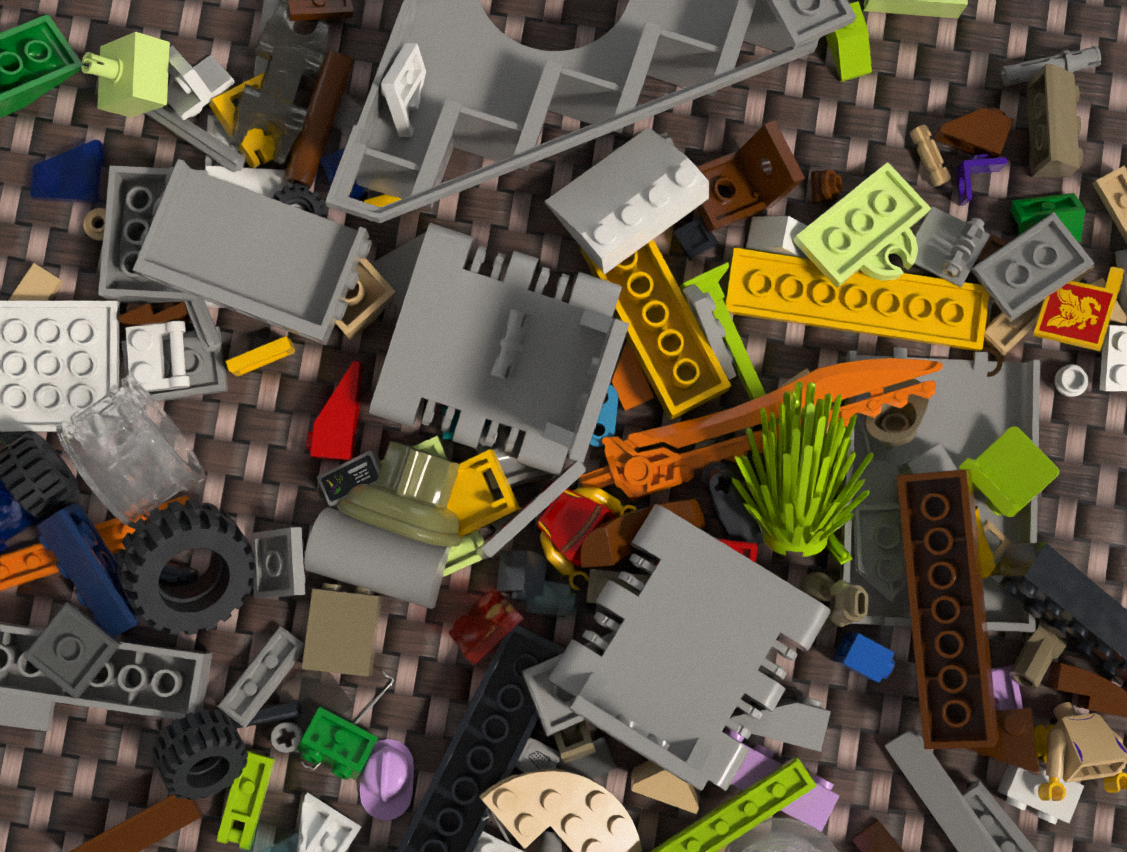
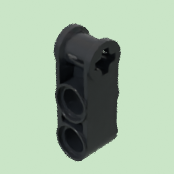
M720 461L709 462L701 472V480L711 501L712 510L723 529L722 532L725 540L757 543L758 545L764 543L762 539L763 534L758 523L744 506L747 502L732 482V478L738 480L736 475L729 470L726 464Z

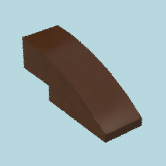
M1051 662L1047 688L1079 694L1078 708L1127 717V691L1104 677L1082 668Z

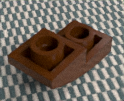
M170 302L162 306V311L159 313L149 303H137L126 309L127 313L118 316L120 322L127 327L163 324L171 321H184L185 323L191 321L184 302Z

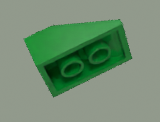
M48 14L0 33V118L23 109L82 70L81 66H83V63H81V60Z

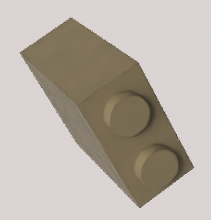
M322 583L321 589H312L302 669L371 676L382 596L374 595V591L362 587H355L354 593L342 592V585Z

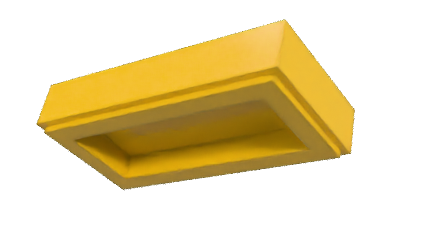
M285 336L225 362L229 372L239 377L294 354L296 350L292 341Z

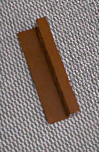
M171 795L69 852H139L204 815L196 800H187V798L181 800L176 798L175 795Z

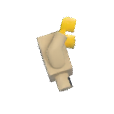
M1065 702L1055 707L1053 713L1058 722L1047 734L1046 775L1049 776V782L1042 783L1039 786V798L1042 801H1049L1051 797L1052 801L1064 799L1066 789L1063 784L1059 783V778H1062L1065 783L1103 778V786L1108 793H1116L1127 789V774L1122 773V769L1127 764V749L1123 745L1122 738L1111 730L1104 719L1097 713L1078 715L1070 702Z

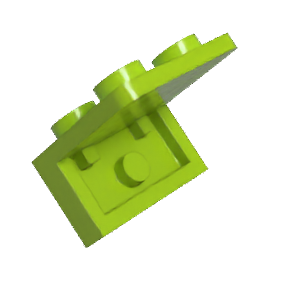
M1016 426L1010 427L976 460L967 458L959 466L960 469L971 468L973 491L981 490L988 498L984 501L988 508L997 516L1002 513L1007 517L1015 516L1048 486L1060 472L1059 468Z

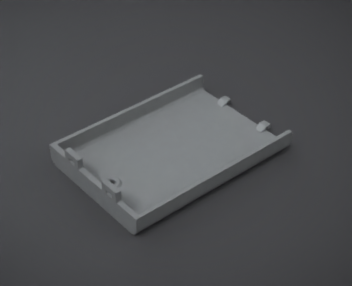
M893 348V357L857 355V351H849L846 362L898 358L938 361L943 364V368L940 371L914 378L920 382L934 380L936 384L934 392L936 393L929 398L928 408L917 429L916 436L909 443L893 447L892 450H887L883 443L869 434L875 459L890 462L901 475L904 472L900 466L902 463L932 445L942 443L955 467L959 470V466L967 458L976 460L1012 426L1020 428L1039 448L1040 360H1032L1026 363L1002 362L1001 370L991 377H987V373L997 367V362L988 361V352H973L974 360L907 357V348ZM866 392L846 398L845 405L853 403L857 399L870 398V393ZM856 413L857 419L850 437L852 442L845 461H847L852 451L856 452V457L843 480V488L867 456L858 413ZM980 489L976 492L973 491L976 500L974 504L978 506L982 525L989 520L1011 541V544L1037 543L1038 495L1015 516L1007 517L1002 513L997 516L984 503L988 498ZM854 495L853 498L848 502V504L843 508V510H844L852 501H854V500L857 498L855 495ZM899 496L893 503H899ZM851 518V520L841 526V544L853 559L840 565V580L844 579L853 585H859L868 594L867 615L861 621L852 622V624L912 627L908 585L891 603L856 571L853 518ZM988 529L985 535L993 553L1002 541ZM1008 547L996 558V560L994 561L996 565L998 564V562L1000 561ZM991 576L982 579L987 629L994 631L1035 632L1036 617L1024 610V603L1016 597L1014 598L1003 593L998 588L999 583Z

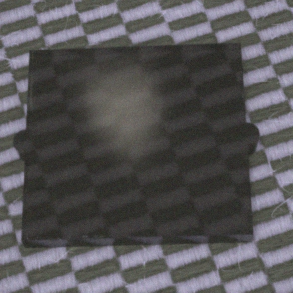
M305 670L302 673L297 672L292 681L276 692L282 702L298 700L300 716L294 718L304 732L308 729L319 707L338 717L354 707V704L330 672Z

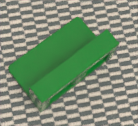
M1075 193L1011 200L1010 212L1018 224L1017 237L1054 212L1077 242L1081 241L1085 208Z

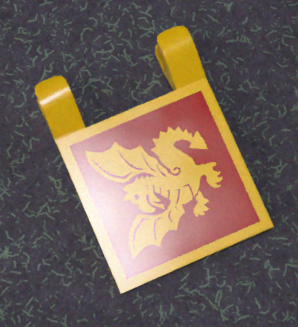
M1111 267L1105 288L1070 281L1045 298L1033 336L1101 351L1123 281L1124 269Z

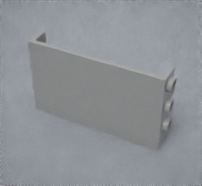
M178 159L175 167H171L167 172L165 178V185L167 187L163 197H159L154 204L152 224L150 228L144 230L141 236L140 246L142 248L133 271L146 279L327 345L336 320L341 321L346 312L348 302L344 301L348 289L353 290L357 284L360 271L356 269L361 258L366 259L370 251L372 241L368 239L367 229L359 227V230H355L191 169L185 161Z

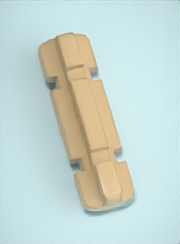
M921 125L914 128L910 132V136L914 144H918L917 151L926 171L931 172L929 177L932 184L937 187L947 183L951 176L947 167L943 168L942 166L944 161L935 141L930 140L932 135L928 126Z

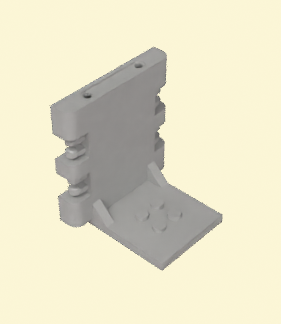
M430 223L373 395L369 414L412 428L415 425L422 400L425 398L428 399V403L421 424L429 426L435 414L436 403L448 406L446 415H444L441 423V430L445 432L450 430L456 409L462 410L452 441L476 449L486 419L492 420L485 445L492 447L493 443H495L498 435L497 430L501 423L512 427L504 445L505 451L512 453L519 429L526 431L517 459L518 463L559 476L568 449L569 459L583 463L629 326L627 322L612 318L622 286L579 272L568 304L562 302V298L570 277L569 275L562 274V277L559 278L556 287L557 292L553 299L542 295L544 286L547 284L550 276V269L542 267L535 291H529L539 258L515 250L504 282L499 281L506 254L499 252L498 256L495 257L491 276H483L479 274V271L486 257V248L481 246L477 249L471 270H465L475 237ZM510 309L531 315L522 342V345H525L523 352H519L512 379L507 380L490 373L500 346L497 344L498 339L503 336Z
M655 504L631 542V546L656 560L659 564L655 566L642 557L632 554L629 559L632 564L651 574L648 582L645 585L633 575L621 572L618 577L622 582L640 592V595L636 596L617 583L608 580L595 601V604L623 620V623L620 625L600 612L595 614L594 619L598 624L616 633L611 643L609 644L596 633L586 630L582 637L604 650L603 656L601 657L572 639L548 680L576 697L570 707L572 712L685 783L702 791L709 780L726 791L750 749L723 733V728L726 726L742 737L749 739L752 732L741 723L730 719L735 708H738L748 717L760 720L763 714L741 700L744 695L768 711L773 712L786 689L758 671V669L762 667L778 678L784 679L787 673L781 666L765 659L770 649L775 650L788 660L794 661L798 655L795 651L777 641L776 638L780 636L802 651L807 652L831 610L821 602L668 509Z

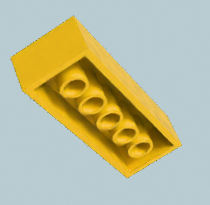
M653 239L606 274L602 273L581 247V253L594 277L622 286L613 314L616 319L629 323L625 337L670 421L728 392L731 384Z

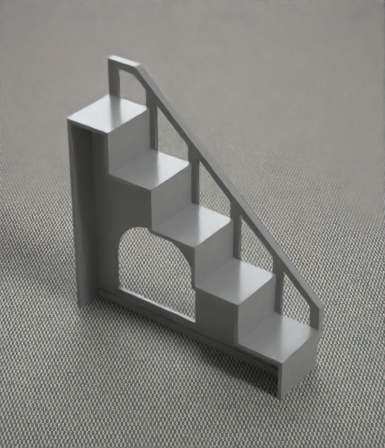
M403 0L358 124L353 126L325 201L326 206L377 223L390 220L422 206L432 209L435 201L519 168L528 171L531 163L615 131L622 134L625 126L706 94L715 97L716 91L787 62L798 58L806 61L808 55L815 51L819 38L793 50L766 0H629L618 22L598 40L572 50L545 51L522 45L502 33L488 18L480 0ZM743 41L777 51L735 68ZM405 43L418 44L426 69L424 84L421 88L418 110H410L409 121L414 128L412 137H399L387 100L381 92V82ZM646 75L685 87L636 107ZM548 110L592 124L536 146ZM453 148L498 161L441 183ZM356 179L359 186L388 194L401 200L378 207L350 198L349 195Z

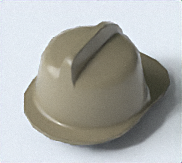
M910 379L883 387L884 393L921 382L916 379ZM910 394L907 400L908 403L902 408L885 403L882 404L881 412L875 418L866 417L865 425L868 433L883 443L887 450H892L893 447L909 443L916 436L917 429L928 408L929 399Z

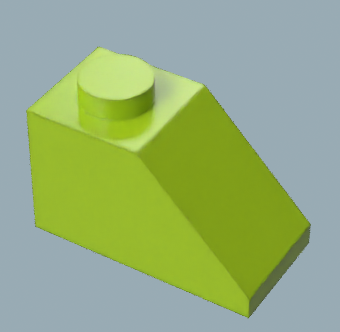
M859 1L850 3L856 15L854 22L825 35L840 82L871 74L872 72L869 33Z

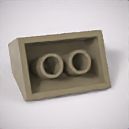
M1045 64L1026 85L1031 178L1070 177L1080 169L1083 162V150L1081 147H1078L1081 118L1076 113V104L1079 101L1080 94L1079 86L1075 85L1073 73L1053 64Z

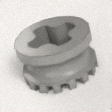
M288 721L276 726L271 734L272 745L276 750L283 753L292 752L297 749L303 738L302 729L299 725ZM285 728L287 732L294 731L296 737L291 740L292 746H288L286 742L280 743L279 737L283 735L281 729Z

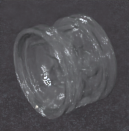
M127 375L121 380L122 388L113 385L109 388L107 395L81 413H73L70 416L71 423L64 420L56 425V432L70 461L94 494L122 523L130 528H134L133 525L142 516L144 518L150 517L149 511L157 508L179 491H189L192 488V480L200 483L206 476L194 451L168 414L135 378Z

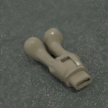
M811 572L802 579L801 591L817 601L830 602L829 605L825 606L831 610V613L818 634L829 631L835 624L844 627L852 622H859L867 615L868 594L861 586L853 585L844 579L836 582L828 574L822 572Z

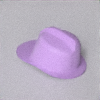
M392 739L377 741L360 773L359 792L361 803L367 813L374 818L384 821L396 819L404 814L410 806L413 795V756L409 749L400 741Z

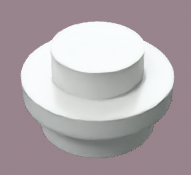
M1073 364L1063 366L1055 375L1056 389L1067 397L1078 396L1086 390L1088 376L1080 366Z

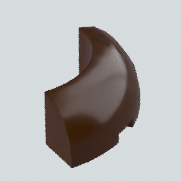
M695 499L657 504L702 531L706 528L702 509ZM654 505L617 516L591 532L585 538L581 547L582 567L614 565L622 558L637 552V549L631 546V542Z

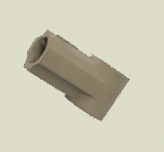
M1041 619L1035 621V632H1025L1022 643L1025 645L1009 672L1013 681L1032 690L1038 688L1049 665L1060 656L1068 643L1066 638H1061L1052 633L1047 628L1048 624Z

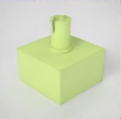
M134 32L100 46V56L91 52L85 53L81 63L87 64L89 67L81 66L82 72L99 76L97 109L132 118L166 106L170 42Z

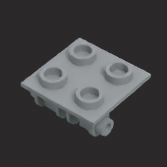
M932 206L915 235L918 252L914 265L962 287L991 234L984 231V222L979 218H973L966 223Z

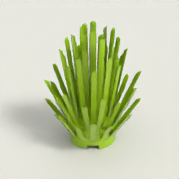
M802 382L795 384L794 391L792 390V399L791 392L786 391L783 396V404L779 403V462L774 412L769 415L770 431H768L766 411L761 407L760 415L766 475L753 432L749 427L746 429L752 458L761 486H759L748 458L744 454H742V460L735 456L736 462L757 505L739 480L732 478V482L747 502L744 506L762 527L764 543L773 551L785 556L786 550L803 552V557L821 552L827 545L828 537L851 520L855 514L850 512L870 493V490L863 491L843 510L863 486L865 479L859 480L856 484L855 482L872 460L873 452L865 457L839 496L832 502L856 457V452L852 451L847 461H845L852 442L850 437L856 423L857 414L855 413L850 418L846 430L844 419L842 417L838 419L842 401L841 394H839L835 399L825 443L832 396L830 393L824 396V401L818 399L815 407L816 385L813 382L807 384L805 406L802 408V413ZM833 464H834V467H833V470H832V473H831V476H830V479H829V475H830L832 466H833Z

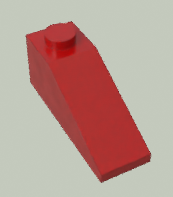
M352 362L315 420L313 431H308L306 449L311 451V457L346 462L354 459L364 370L361 362Z

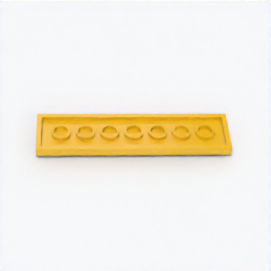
M734 248L732 251L725 305L729 314L981 351L983 349L989 294L979 284L964 282L962 287H959L945 279L903 273L900 278L895 280L881 281L869 277L861 270H858L836 288L810 259Z

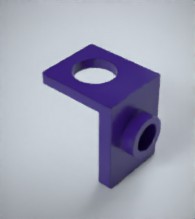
M987 154L975 155L970 157V160L963 161L955 169L959 206H965L972 199L970 174L999 172L1007 164L1006 157L989 158Z

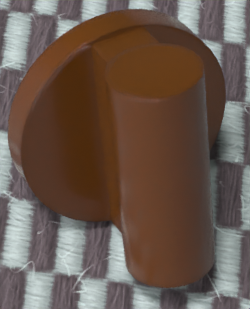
M832 169L811 172L812 204L821 205L825 204V202L836 201L843 189L841 177Z

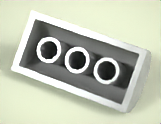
M327 507L322 510L312 527L306 546L304 564L305 569L309 572L433 609L436 605L450 547L416 541Z

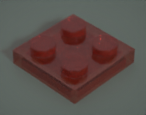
M495 587L491 592L481 596L477 605L467 615L459 617L448 633L464 656L475 665L523 617Z

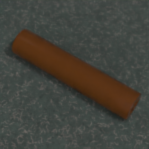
M334 51L326 52L283 177L285 181L291 184H299V187L302 188L305 185L310 188L312 187L354 65V61L344 54Z

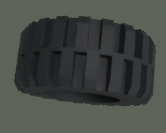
M186 500L185 505H180L178 501L167 503L168 508L159 510L157 507L149 511L151 516L146 520L140 518L133 525L135 528L133 534L129 532L126 534L122 541L125 549L118 551L117 562L119 567L117 568V575L131 607L141 621H146L149 627L157 631L164 629L166 634L179 635L180 631H184L185 635L197 634L198 629L204 628L205 631L215 628V623L220 620L225 622L232 617L231 612L235 608L239 610L244 604V594L249 595L253 587V582L250 578H254L256 575V565L253 562L255 556L253 549L238 525L224 510L219 511L215 505L208 502L203 503L201 506L198 500ZM192 548H207L214 551L211 565L196 581L179 587H169L158 583L164 566L180 552Z

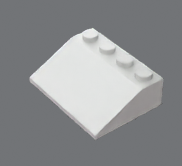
M648 127L548 198L545 204L602 273L606 274L708 200L709 181L687 156Z

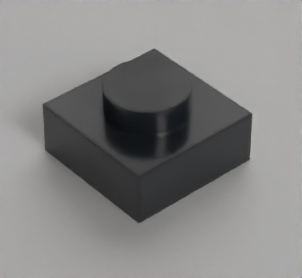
M701 216L673 233L689 261H692L718 244L713 233H710Z

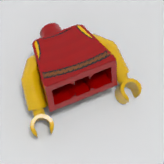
M578 487L574 491L566 489L542 511L543 515L537 522V526L542 530L539 539L546 559L563 576H568L569 584L575 590L580 589L573 583L574 576L580 574L589 581L585 571L574 569V564L579 568L581 567V547L585 538L603 523L616 516L623 515L626 509L630 511L637 510L632 505H620V500L600 488Z

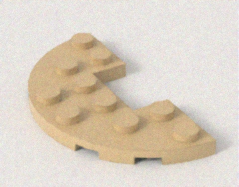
M537 769V771L521 775L515 774L505 778L479 796L524 849L550 826L572 852H642L637 830L626 809L612 793L586 776L563 769Z

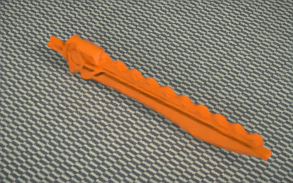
M898 358L867 359L839 363L818 368L773 392L727 410L654 429L630 433L625 441L618 436L604 437L602 443L605 445L604 452L609 465L582 474L579 477L582 487L600 489L616 484V487L621 488L633 501L682 484V481L689 482L694 477L695 469L703 470L709 462H721L722 459L737 463L735 456L742 460V454L747 456L748 450H751L747 434L684 453L675 452L665 446L637 451V446L643 447L665 442L680 448L761 424V407L766 411L767 422L772 412H774L775 419H778L779 403L783 404L784 393L790 391L792 399V390L794 391L797 382L803 383L801 412L803 406H805L807 384L810 382L816 385L815 407L816 401L818 399L824 401L826 394L831 393L832 402H835L839 394H841L843 400L869 392L870 398L840 406L838 419L842 417L844 419V426L848 427L850 418L855 413L875 418L881 412L880 409L884 403L902 408L908 403L907 400L910 394L929 399L936 393L934 392L936 388L934 380L923 381L884 393L883 387L940 371L943 368V364L938 361ZM830 409L828 423L831 421L833 409ZM779 424L776 425L777 441H779ZM762 430L753 432L758 452L764 454Z

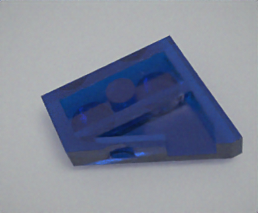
M93 140L33 165L30 197L33 200L98 203L103 143L100 140Z

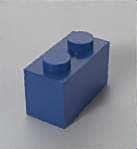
M846 631L831 661L867 680L880 683L881 679H887L893 670L895 661L892 658L895 652L859 633Z

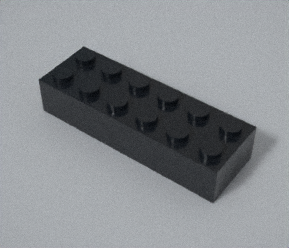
M1047 543L1010 544L990 574L999 583L998 588L1008 596L1019 599L1024 603L1023 608L1025 611L1046 621L1049 624L1047 628L1052 633L1069 640L1073 644L1072 649L1083 657L1091 658L1098 664L1096 668L1102 674L1115 678L1122 684L1121 688L1127 691V609Z

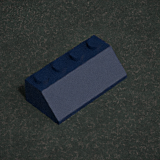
M79 502L61 509L37 526L40 531L38 534L40 542L48 551H53L59 560L56 562L60 573L66 579L70 578L77 588L75 590L77 599L84 607L88 606L95 616L93 618L95 623L115 637L141 622L121 587L122 585L117 575V568L119 567L117 560Z

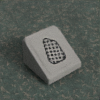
M529 737L515 768L523 774L537 771V769H556L561 760L560 752Z

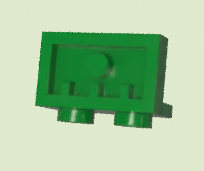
M319 707L297 750L302 753L301 756L306 761L316 765L321 762L332 768L331 772L335 776L344 780H349V778L356 780L378 737Z

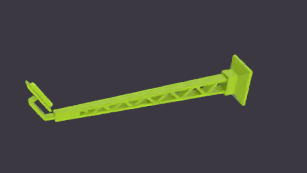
M727 262L684 282L679 288L682 294H684L683 289L695 284L702 293L708 292L716 306V310L712 311L714 319H719L726 333L722 340L724 345H728L735 360L733 365L750 399L753 400L766 395L723 301L725 296L718 282L729 268ZM777 441V453H778V457H779V441ZM832 533L828 537L825 548L840 565L852 560V556Z

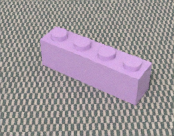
M728 727L723 732L750 749L733 778L732 785L745 790L783 765L772 759L773 751L756 743L753 749L742 743L744 737ZM815 775L813 781L817 787L781 809V811L822 832L839 795L831 790L834 784Z

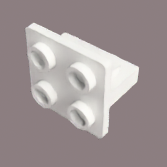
M173 46L169 48L168 72L175 81L168 86L167 102L182 120L200 113L203 106L213 98L227 92L229 87L235 83L228 72L211 55L192 68Z

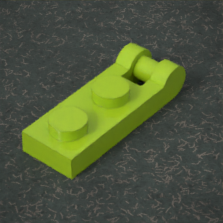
M247 750L248 757L246 759L248 762L246 767L242 769L243 773L240 777L234 779V783L231 786L217 842L228 844L230 841L240 844L239 848L250 850L255 838L256 827L276 758ZM234 820L245 823L243 831L233 828Z

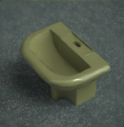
M390 441L376 484H360L353 487L346 498L338 500L337 508L350 517L416 541L436 546L457 547L462 543V537L458 534L459 522L455 513L447 508V504L460 464L402 443Z

